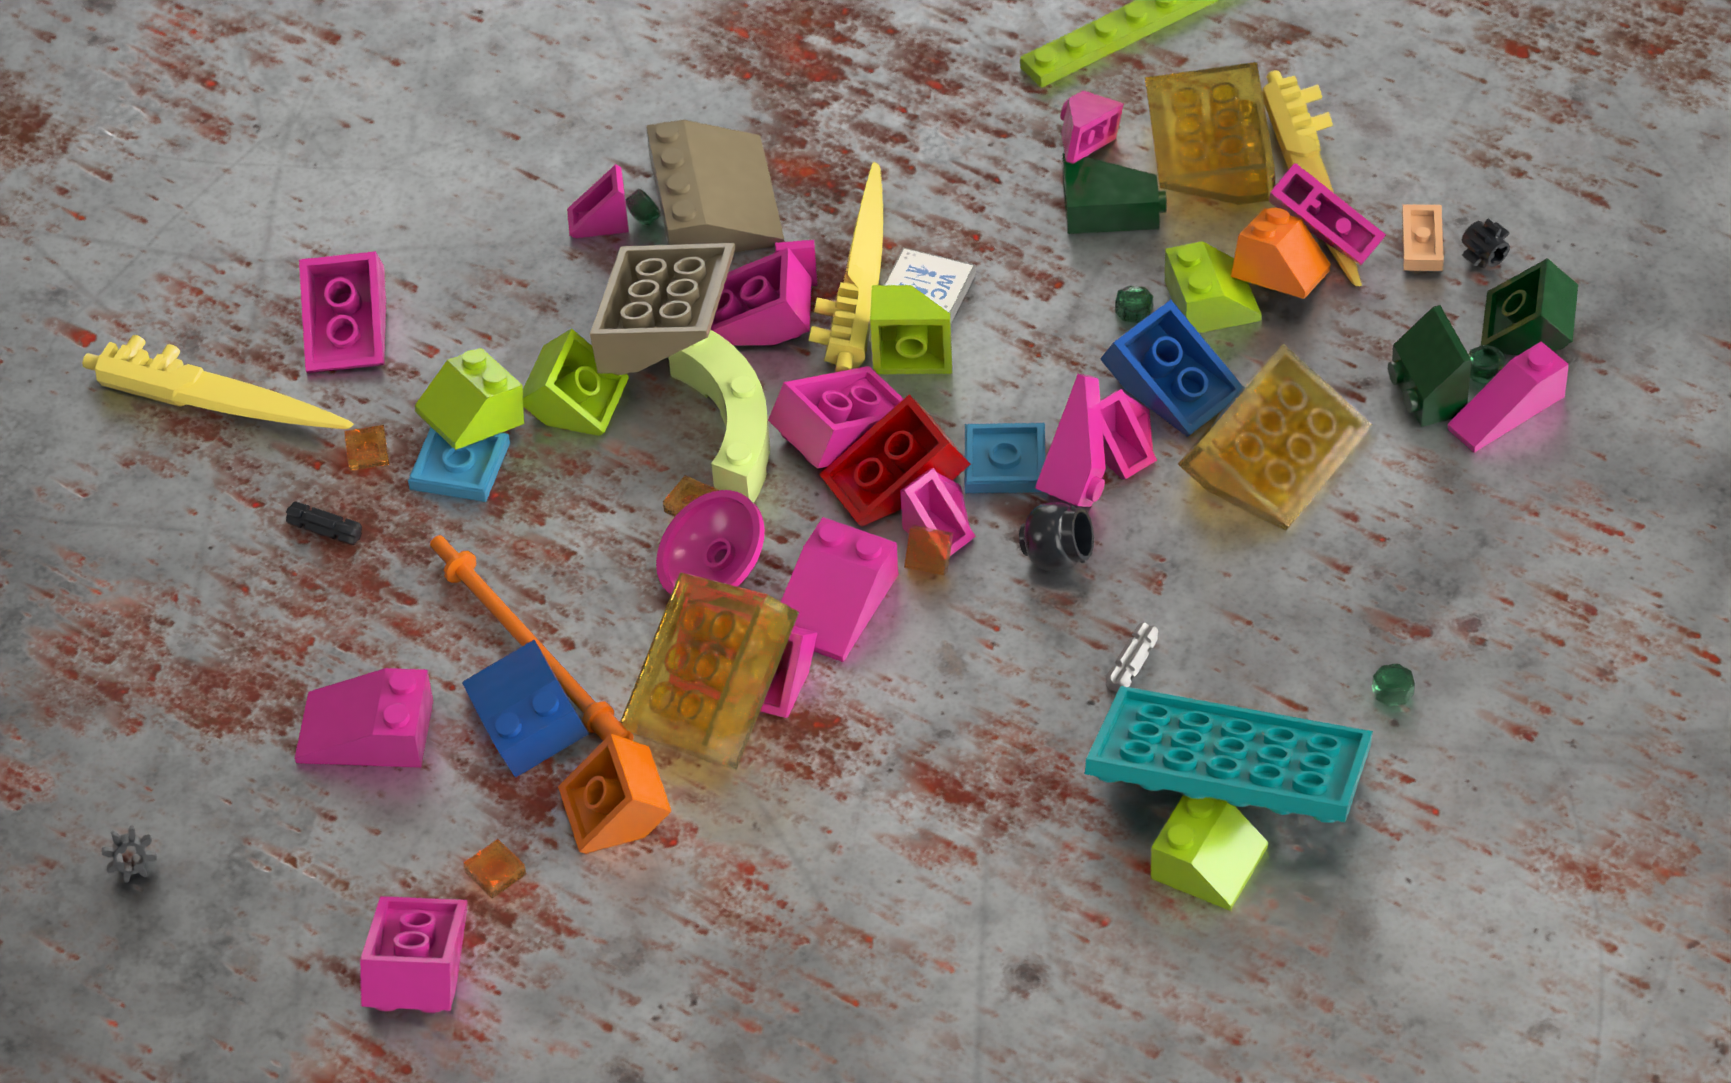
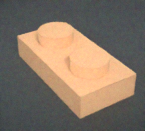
M1403 204V271H1443L1442 205Z

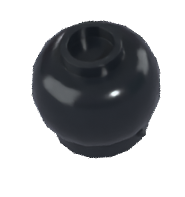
M1062 502L1041 504L1031 511L1026 518V522L1020 527V548L1023 554L1029 556L1030 560L1038 568L1045 571L1066 570L1072 568L1078 561L1085 563V560L1091 557L1094 548V532L1091 518L1083 507L1076 508Z

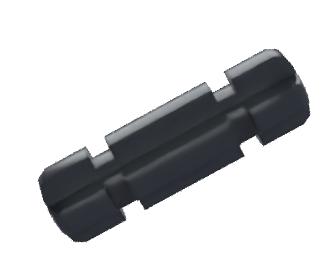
M297 501L288 506L286 510V522L299 528L305 525V530L331 539H336V536H338V541L349 545H355L361 538L362 525L357 521L346 518L344 522L342 516L315 507L309 510V505Z

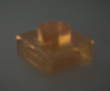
M384 425L344 431L350 471L390 465Z
M684 475L664 499V512L675 517L693 500L707 493L719 490Z
M917 525L910 527L904 568L945 575L948 572L953 532Z
M496 839L463 862L465 873L492 899L526 875L525 864L499 839Z

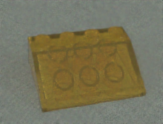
M1257 62L1145 77L1160 188L1237 205L1269 201L1270 192L1276 186V177Z
M1283 344L1258 368L1179 461L1178 465L1208 492L1286 531L1373 424Z
M680 572L620 722L635 736L698 759L737 770L799 612L768 594Z

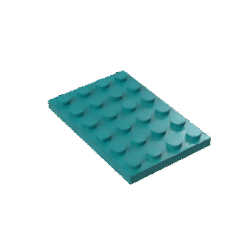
M1120 686L1086 757L1084 774L1096 776L1099 780L1109 783L1124 781L1139 784L1142 788L1152 791L1162 789L1178 791L1190 798L1210 797L1226 800L1227 803L1239 807L1253 805L1269 808L1272 812L1282 815L1297 813L1313 816L1314 819L1325 823L1346 822L1371 747L1373 731Z

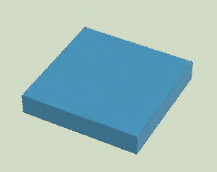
M1045 423L965 424V458L971 464L965 469V493L1042 492L1035 489L1046 459Z
M430 427L408 479L409 489L486 502L510 445L509 434L499 433L455 450Z

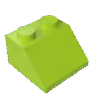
M1204 241L1165 248V284L1173 303L1198 333L1261 321L1262 315L1249 283L1231 277L1234 258Z
M872 285L870 326L873 370L877 374H952L950 313L912 285Z
M571 328L543 345L523 388V406L546 426L600 436L605 433L630 376L627 374L598 373L592 345Z
M482 347L468 350L462 355L448 359L415 404V412L448 444L457 450L523 425V385Z
M1183 794L1151 847V879L1231 911L1267 850L1268 841L1234 805L1227 803L1226 800L1210 797L1196 799Z

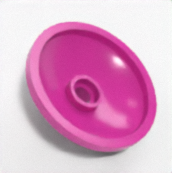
M731 490L713 491L698 497L686 505L670 522L658 547L656 569L663 588L675 599L687 604L713 602L736 589L751 573L762 550L765 529L763 517L758 507L745 495Z

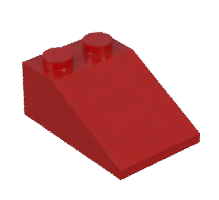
M909 394L819 475L855 521L863 527L900 510V491L929 469L934 468L937 473L953 481L971 464L935 420Z

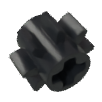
M1487 219L1485 223L1482 221L1474 222L1466 229L1462 236V244L1467 247L1462 256L1474 266L1478 265L1482 269H1485L1487 265L1490 267L1499 265L1507 257L1510 250L1509 243L1504 240L1510 234L1509 231L1498 222L1494 223L1490 219Z
M132 825L128 829V834L119 836L117 832L112 831L111 837L114 842L112 847L106 846L101 849L103 856L113 857V861L108 863L106 867L108 874L114 873L118 869L123 873L124 882L126 883L130 880L131 874L139 872L141 876L147 877L146 861L157 860L155 852L145 850L152 842L151 835H144L140 839L136 836L134 826ZM127 846H134L136 854H138L132 856L131 862L123 861V856L120 854L126 852Z

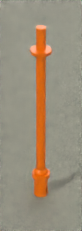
M442 535L434 537L430 542V547L446 563L443 570L446 580L451 583L462 581L521 646L532 640L536 641L566 695L582 711V722L587 731L596 733L602 741L610 734L633 741V734L614 716L615 711L613 707L606 701L595 702L474 570L477 565L475 555L470 551L458 553Z

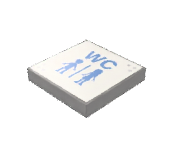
M903 247L884 285H912L949 312L952 323L976 275V265Z

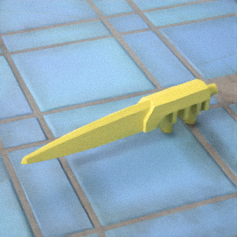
M1279 71L1270 72L1267 75L1268 84L1263 87L1261 97L1288 169L1294 163L1298 164L1334 193L1319 153L1321 149L1317 131L1332 127L1333 123L1329 112L1311 117L1306 106L1307 103L1322 99L1319 85L1300 90L1295 75L1282 78ZM1326 243L1351 283L1355 286H1362L1356 262Z
M874 161L853 233L844 282L840 283L835 301L818 297L816 299L814 313L832 317L830 330L811 326L808 338L810 342L827 345L824 361L835 364V372L859 368L866 358L871 330L872 285H878L883 241L881 171L879 164Z
M132 335L127 345H122L119 350L116 343L109 342L101 355L87 353L83 358V367L95 371L96 380L101 386L179 407L191 405L249 418L314 427L349 429L354 425L345 418L295 398L239 380L206 372L198 366L184 365L182 360L177 359L180 350L172 344H167L161 354L157 353L154 359L149 358L148 352L142 350L145 345L144 339L137 335Z

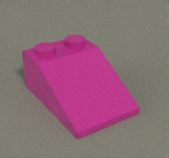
M789 248L729 271L710 330L722 336L733 346L777 345L809 332L811 276Z
M376 251L299 259L306 373L384 365L386 330L384 264Z
M870 366L784 382L768 421L781 433L784 439L792 443L805 456L810 464L818 469L829 466L899 404L903 398Z
M822 517L803 546L773 621L818 632L814 652L844 662L899 575L897 543Z
M384 668L309 691L295 753V762L299 764L421 768L434 702L428 670Z
M380 896L360 958L361 1007H374L380 1011H392L397 1008L419 1009L425 1013H437L442 1010L451 1011L457 988L467 914V900Z

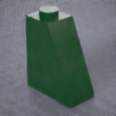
M1062 153L1067 234L1160 229V213H1167L1166 190L1158 189L1156 174L1089 157H1084L1075 163L1066 162L1065 153Z

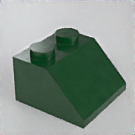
M1547 258L1487 291L1480 348L1488 353L1516 356L1539 342H1543L1553 352L1565 348L1569 343L1573 342L1578 284Z
M1441 305L1432 307L1393 344L1392 362L1388 363V374L1392 384L1399 385L1407 411L1414 413L1421 427L1453 419L1468 403L1472 360Z

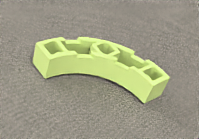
M710 330L708 338L669 356L671 377L686 383L706 398L709 396L720 409V415L726 425V432L720 450L711 463L714 491H736L745 495L754 503L766 479V468L770 454L765 395L754 369L746 358L726 339Z

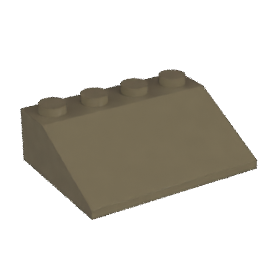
M684 119L646 125L650 161L668 245L734 243V253L774 247L777 242H785L760 135Z
M734 243L620 246L590 332L597 372L613 373L615 375L635 373L708 338L735 252Z

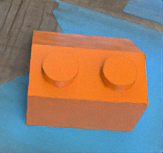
M1264 208L1238 235L1231 277L1305 299L1328 274L1331 263L1301 218L1291 216L1288 211L1281 208Z
M610 734L558 786L578 850L584 854L645 838L672 812L649 746L614 734Z

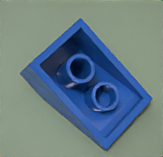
M1171 299L1114 341L1100 358L1126 391L1186 437L1197 431L1247 391Z
M535 640L525 644L462 682L485 729L515 778L589 735Z

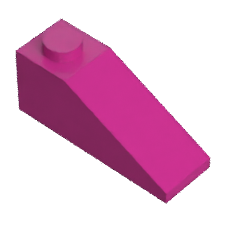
M1084 90L1071 96L1064 102L1060 119L1064 121L1061 136L1066 162L1075 163L1117 138L1124 103Z
M1296 163L1291 166L1270 192L1269 202L1276 208L1288 211L1291 216L1301 218L1311 234L1360 266L1386 237L1385 233Z
M1539 342L1511 359L1448 423L1447 430L1471 451L1477 452L1564 398L1569 364L1543 342Z
M1077 374L1035 489L1076 506L1092 507L1093 502H1096L1103 492L1105 481L1102 477L1106 470L1099 379L1090 375Z

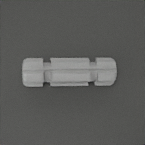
M1143 622L1136 627L1132 634L1134 637L1128 640L1115 661L1116 665L1112 666L1106 675V687L1109 690L1118 692L1120 686H1130L1132 683L1130 679L1137 675L1150 654L1148 651L1152 650L1158 641V629L1155 626H1149Z

